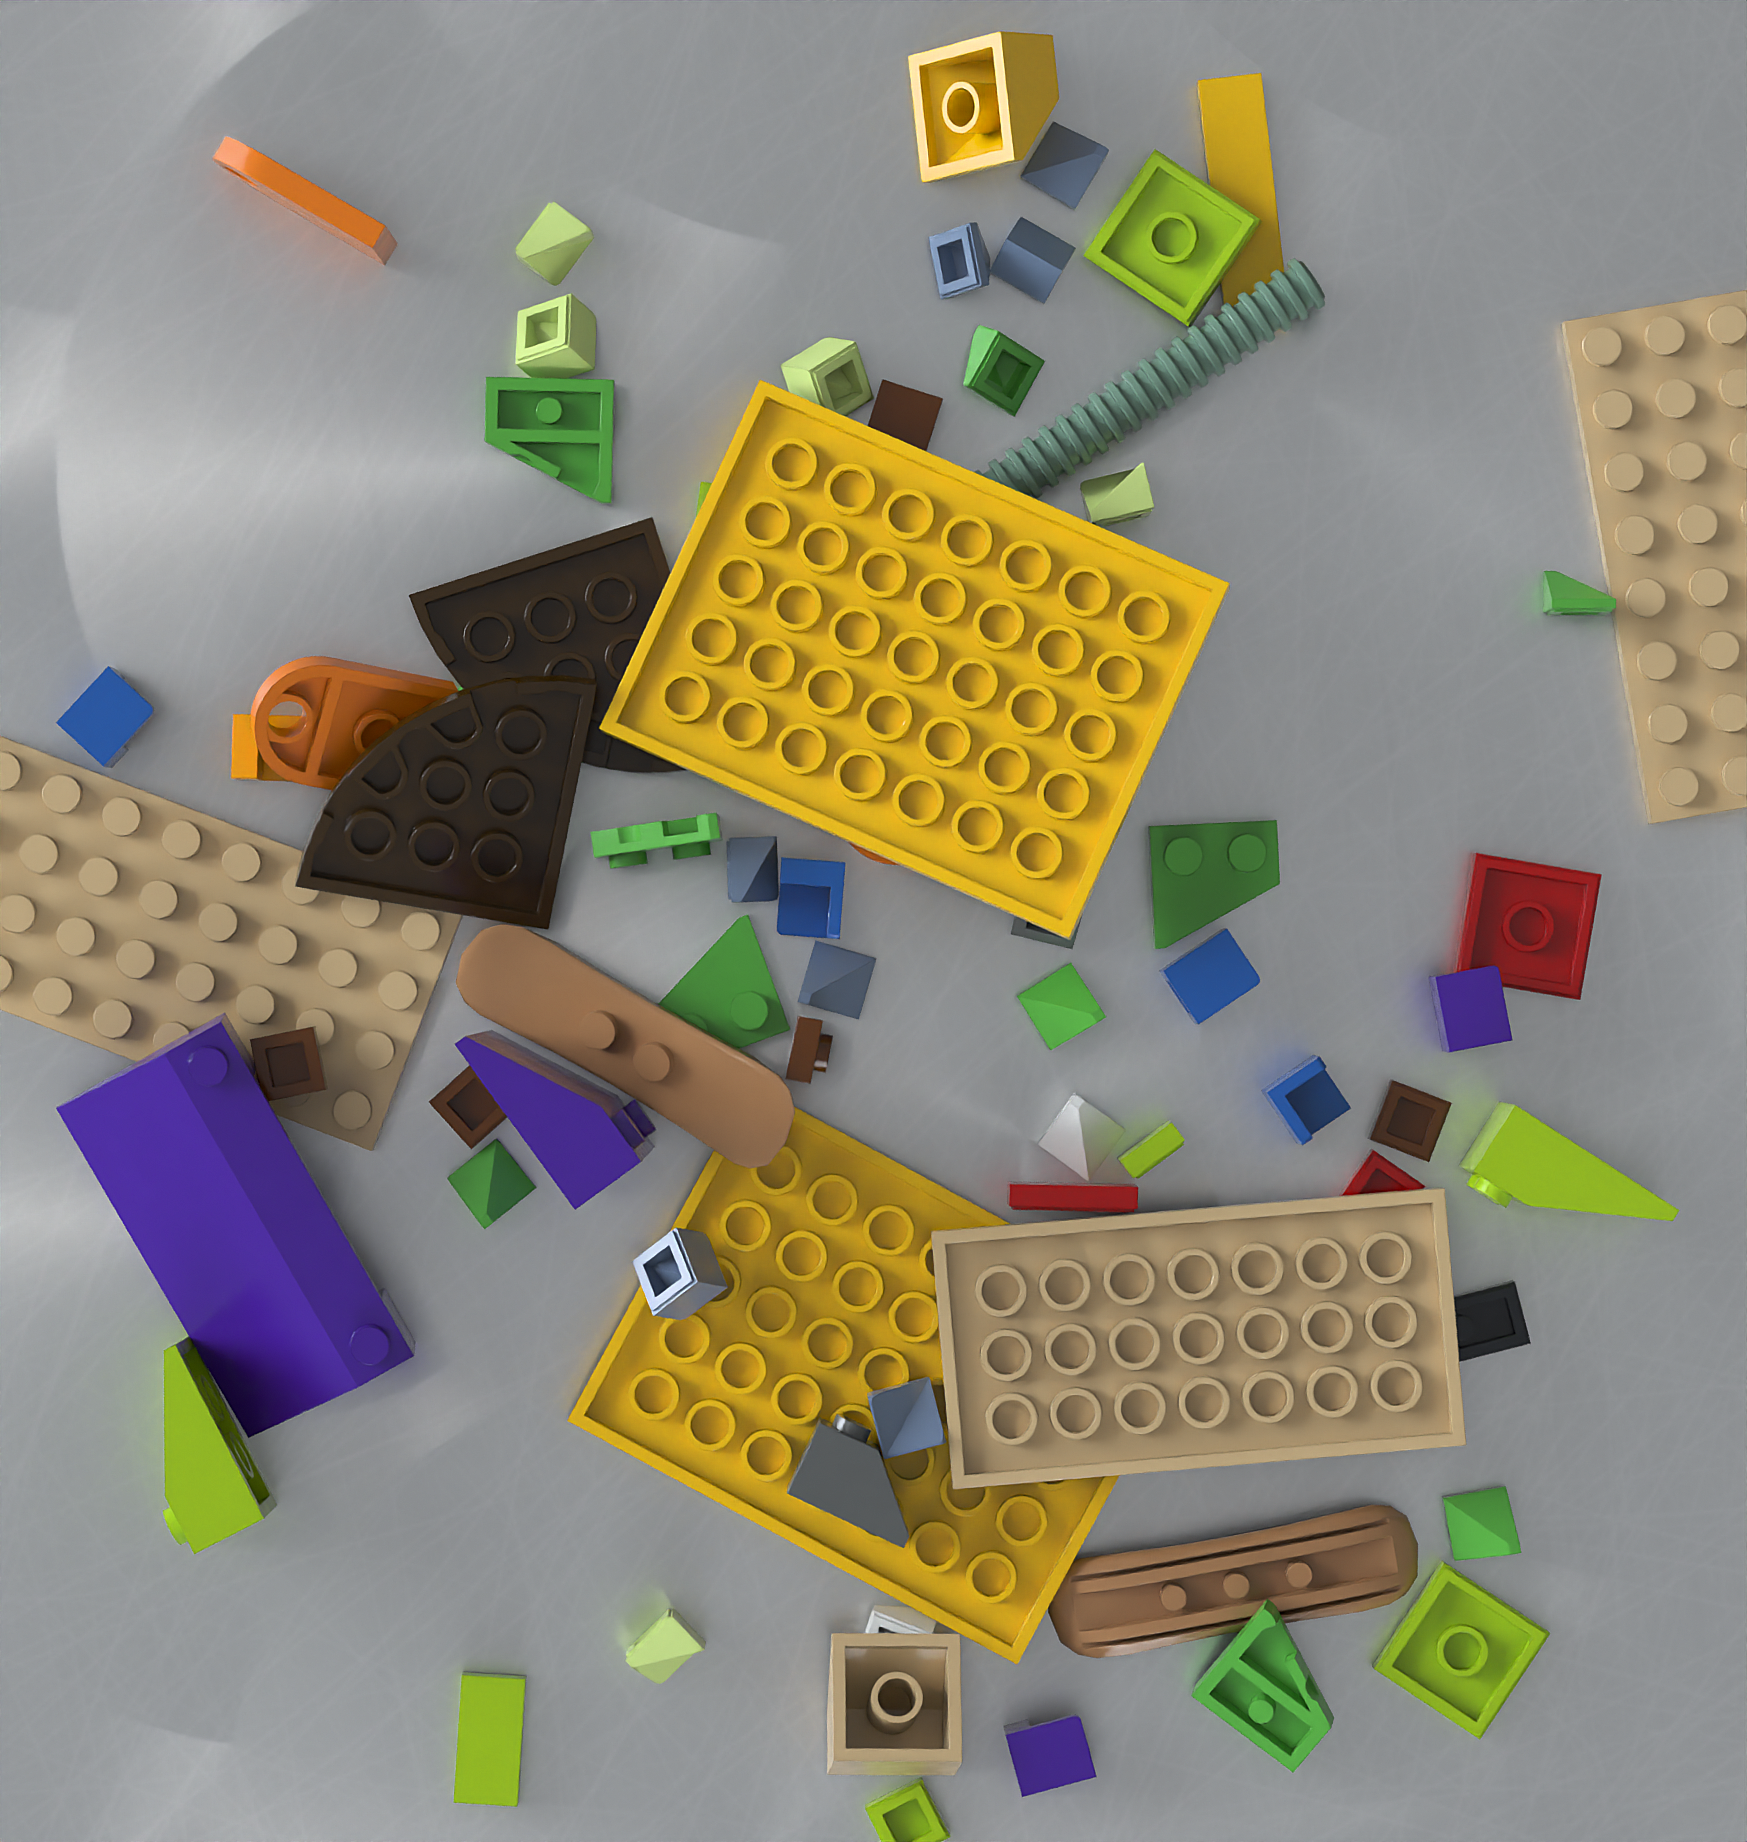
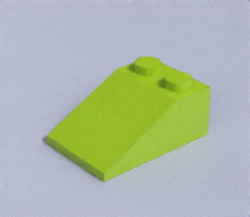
M1499 1101L1459 1164L1460 1167L1472 1174L1466 1183L1467 1186L1495 1204H1500L1507 1208L1511 1200L1527 1206L1673 1221L1680 1211L1520 1107Z
M188 1336L164 1350L165 1498L170 1507L163 1510V1515L177 1543L182 1545L188 1542L193 1553L196 1554L264 1519L277 1506V1503L207 1366Z

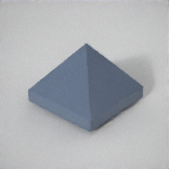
M977 222L968 223L929 237L941 299H949L989 285L990 256Z

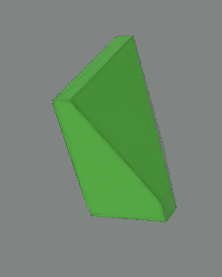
M979 325L973 335L963 386L1015 417L1045 361L1003 333Z
M1543 571V612H1547V615H1606L1616 608V598L1560 572Z
M1072 963L1017 996L1050 1050L1106 1018Z
M497 1138L447 1178L484 1229L537 1188Z
M1506 1486L1442 1497L1454 1561L1521 1553Z

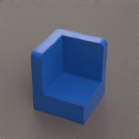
M110 666L99 675L56 723L102 766L113 768L129 750L125 747V744L149 720L155 710L145 698L124 680L125 677L117 669Z
M781 857L777 932L779 934L840 939L846 862Z
M1227 928L1219 930L1159 970L1193 1023L1198 1025L1260 983V977Z
M1312 1055L1261 1090L1295 1142L1302 1146L1313 1139L1312 1135L1351 1109L1325 1070L1327 1066L1321 1057Z

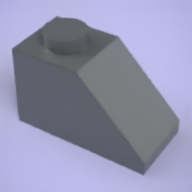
M841 1414L836 1415L833 1423L820 1417L787 1486V1494L904 1548L909 1538V1530L879 1446L868 1440L872 1430Z

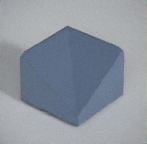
M777 837L729 838V841H726L728 899L732 903L777 900L779 896Z
M676 1227L632 1261L653 1316L684 1320L728 1288L710 1241L703 1232Z
M929 1377L867 1393L884 1459L946 1443Z

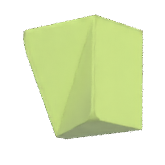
M553 201L552 204L548 203L515 248L516 255L522 264L549 284L557 286L594 239V236L588 226Z
M572 293L518 311L516 365L531 378L567 379L595 369L596 316Z
M827 337L781 364L790 393L843 416H847L874 399L855 341Z
M1143 462L1135 469L1085 480L1080 484L1087 520L1099 527L1147 517L1154 509L1153 498Z
M674 1608L672 1610L668 1609L627 1649L625 1661L633 1669L654 1683L661 1684L694 1653L703 1651L706 1641Z

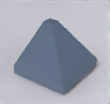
M1053 122L1023 171L1021 178L1075 210L1106 159L1109 149Z
M815 940L797 1002L859 1019L877 958Z

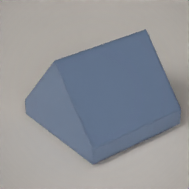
M1020 217L1006 238L990 269V273L1044 304L1076 248L1027 219Z

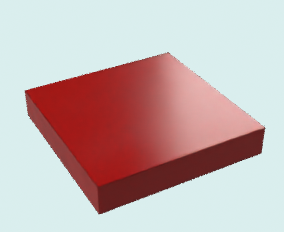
M1474 853L1453 973L1496 966L1500 972L1502 987L1580 1000L1602 874Z

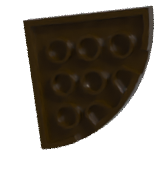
M653 517L409 595L419 623L435 653L463 689L495 680L523 676L564 675L596 679L597 687L582 763L598 768L630 773L689 771L605 734L599 729L671 574Z
M547 675L495 680L443 697L402 719L377 738L350 765L331 790L315 818L304 845L295 879V887L548 930L595 698L596 679Z

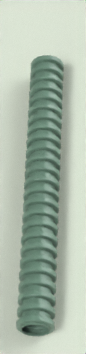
M1295 258L1291 259L1287 263L1288 270L1282 273L1276 269L1270 275L1272 279L1270 282L1265 284L1260 280L1254 284V293L1248 295L1246 292H1242L1237 296L1239 303L1233 307L1229 303L1221 306V315L1215 317L1209 314L1204 318L1206 325L1200 329L1195 325L1191 326L1187 330L1188 337L1182 340L1176 336L1171 340L1172 347L1165 351L1160 347L1154 352L1156 357L1154 360L1148 362L1145 358L1138 362L1139 370L1133 374L1129 370L1121 373L1123 379L1121 382L1115 385L1114 382L1109 381L1104 386L1106 392L1100 396L1096 392L1088 395V404L1082 407L1079 403H1076L1071 407L1073 414L1067 418L1060 414L1055 418L1057 425L1051 429H1048L1045 425L1038 429L1039 437L1032 441L1027 436L1021 441L1023 445L1021 449L1015 451L1013 448H1009L1005 451L1006 459L1000 463L993 459L988 463L990 467L988 471L982 474L977 470L975 473L1025 495H1032L1035 499L1042 496V487L1049 484L1051 488H1054L1059 484L1057 477L1063 473L1068 477L1072 476L1076 472L1074 466L1080 462L1085 466L1092 462L1090 455L1096 451H1099L1102 455L1109 451L1107 444L1112 440L1121 443L1126 438L1124 432L1130 428L1134 432L1142 429V420L1148 417L1151 421H1154L1159 417L1157 410L1163 406L1167 410L1175 407L1174 399L1181 395L1184 399L1192 395L1190 388L1196 384L1201 388L1209 383L1207 377L1212 373L1218 377L1225 373L1224 365L1231 362L1236 366L1242 361V353L1248 351L1250 354H1254L1259 349L1257 343L1262 340L1267 343L1272 342L1275 339V331L1281 329L1287 332L1292 328L1290 321L1296 317L1303 321L1309 316L1307 310L1313 306L1317 310L1324 307L1325 295L1320 285L1302 261L1299 262Z

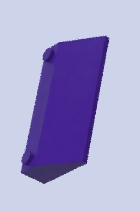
M223 1013L62 1103L56 1109L247 1437L250 1438L352 1391L412 1358L415 1354L416 1342L385 1288L377 1290L255 1079V1063L226 1013Z
M493 1030L465 1036L454 1044L575 1210L642 1162L655 1147L648 1136L657 1129L635 1099L625 1105L619 1096Z

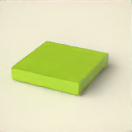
M1154 149L1083 256L1190 328L1262 221Z
M1442 1560L1372 1667L1478 1739H1481L1543 1646L1550 1632Z

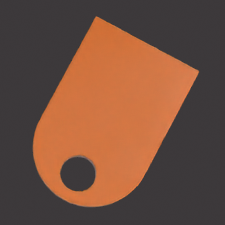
M225 136L212 158L215 163L247 185L383 265H386L398 244L384 224L233 138Z
M326 656L304 657L281 666L263 682L252 704L250 717L251 731L262 758L278 775L294 783L332 790L350 765L377 738L402 719L436 700L458 692V689L452 681ZM292 701L302 706V715L293 726L281 729L268 723L271 710L279 703Z

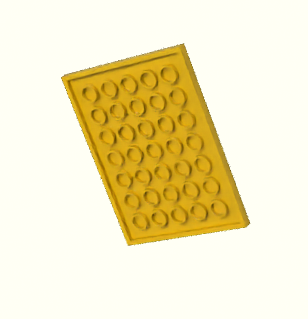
M759 380L599 729L605 734L1071 940L1230 590V583L777 386Z
M794 1106L795 1115L787 1141L768 1165L747 1168L731 1162L714 1150L670 1230L672 1231L677 1227L706 1234L728 1288L688 1318L676 1320L653 1316L643 1288L640 1285L567 1421L996 1654L1018 1664L1120 1475L953 1489L931 1231L1011 1223ZM925 1377L930 1378L946 1443L888 1459L883 1458L909 1530V1538L904 1548L787 1494V1486L820 1417L833 1423L836 1415L841 1414L867 1426L872 1430L868 1440L878 1444L883 1457L867 1393Z

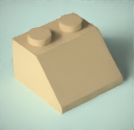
M832 1633L827 1703L828 1775H955L962 1763L960 1634Z

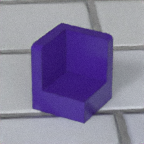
M1496 966L1429 976L1442 1051L1455 1052L1512 1041L1500 972Z
M1074 1714L1033 1726L1029 1725L1028 1719L1003 1726L1022 1797L1097 1777L1082 1721L1078 1715Z

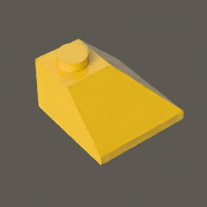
M999 31L908 56L922 182L932 183L1021 161L1025 158L1059 100L1053 35Z

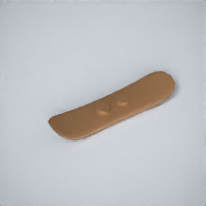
M501 924L483 929L462 953L456 985L464 1002L479 1015L560 1055L661 1114L735 1164L747 1168L766 1166L785 1145L795 1115L792 1093L781 1076L754 1056L653 1002L559 943L524 927Z
M1368 1505L1288 1525L1229 1537L1162 1548L1079 1558L1071 1564L1048 1607V1614L1059 1641L1078 1655L1104 1658L1130 1655L1179 1643L1239 1632L1267 1599L1276 1605L1285 1623L1358 1613L1390 1605L1406 1595L1418 1577V1542L1406 1515L1391 1506Z

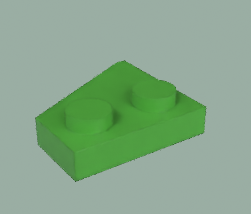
M486 377L484 441L604 505H612L615 381L608 379Z
M717 813L591 832L594 858L608 857L610 869L648 864L647 851L672 848L673 860L711 855V842L723 841L720 817Z
M1277 820L1148 827L1154 949L1166 948L1280 884Z
M749 915L738 918L658 1003L662 1007L739 1049L791 1030Z
M1269 1599L1262 1604L1197 1682L1191 1695L1291 1772H1294L1327 1734L1334 1720L1327 1702L1276 1605Z

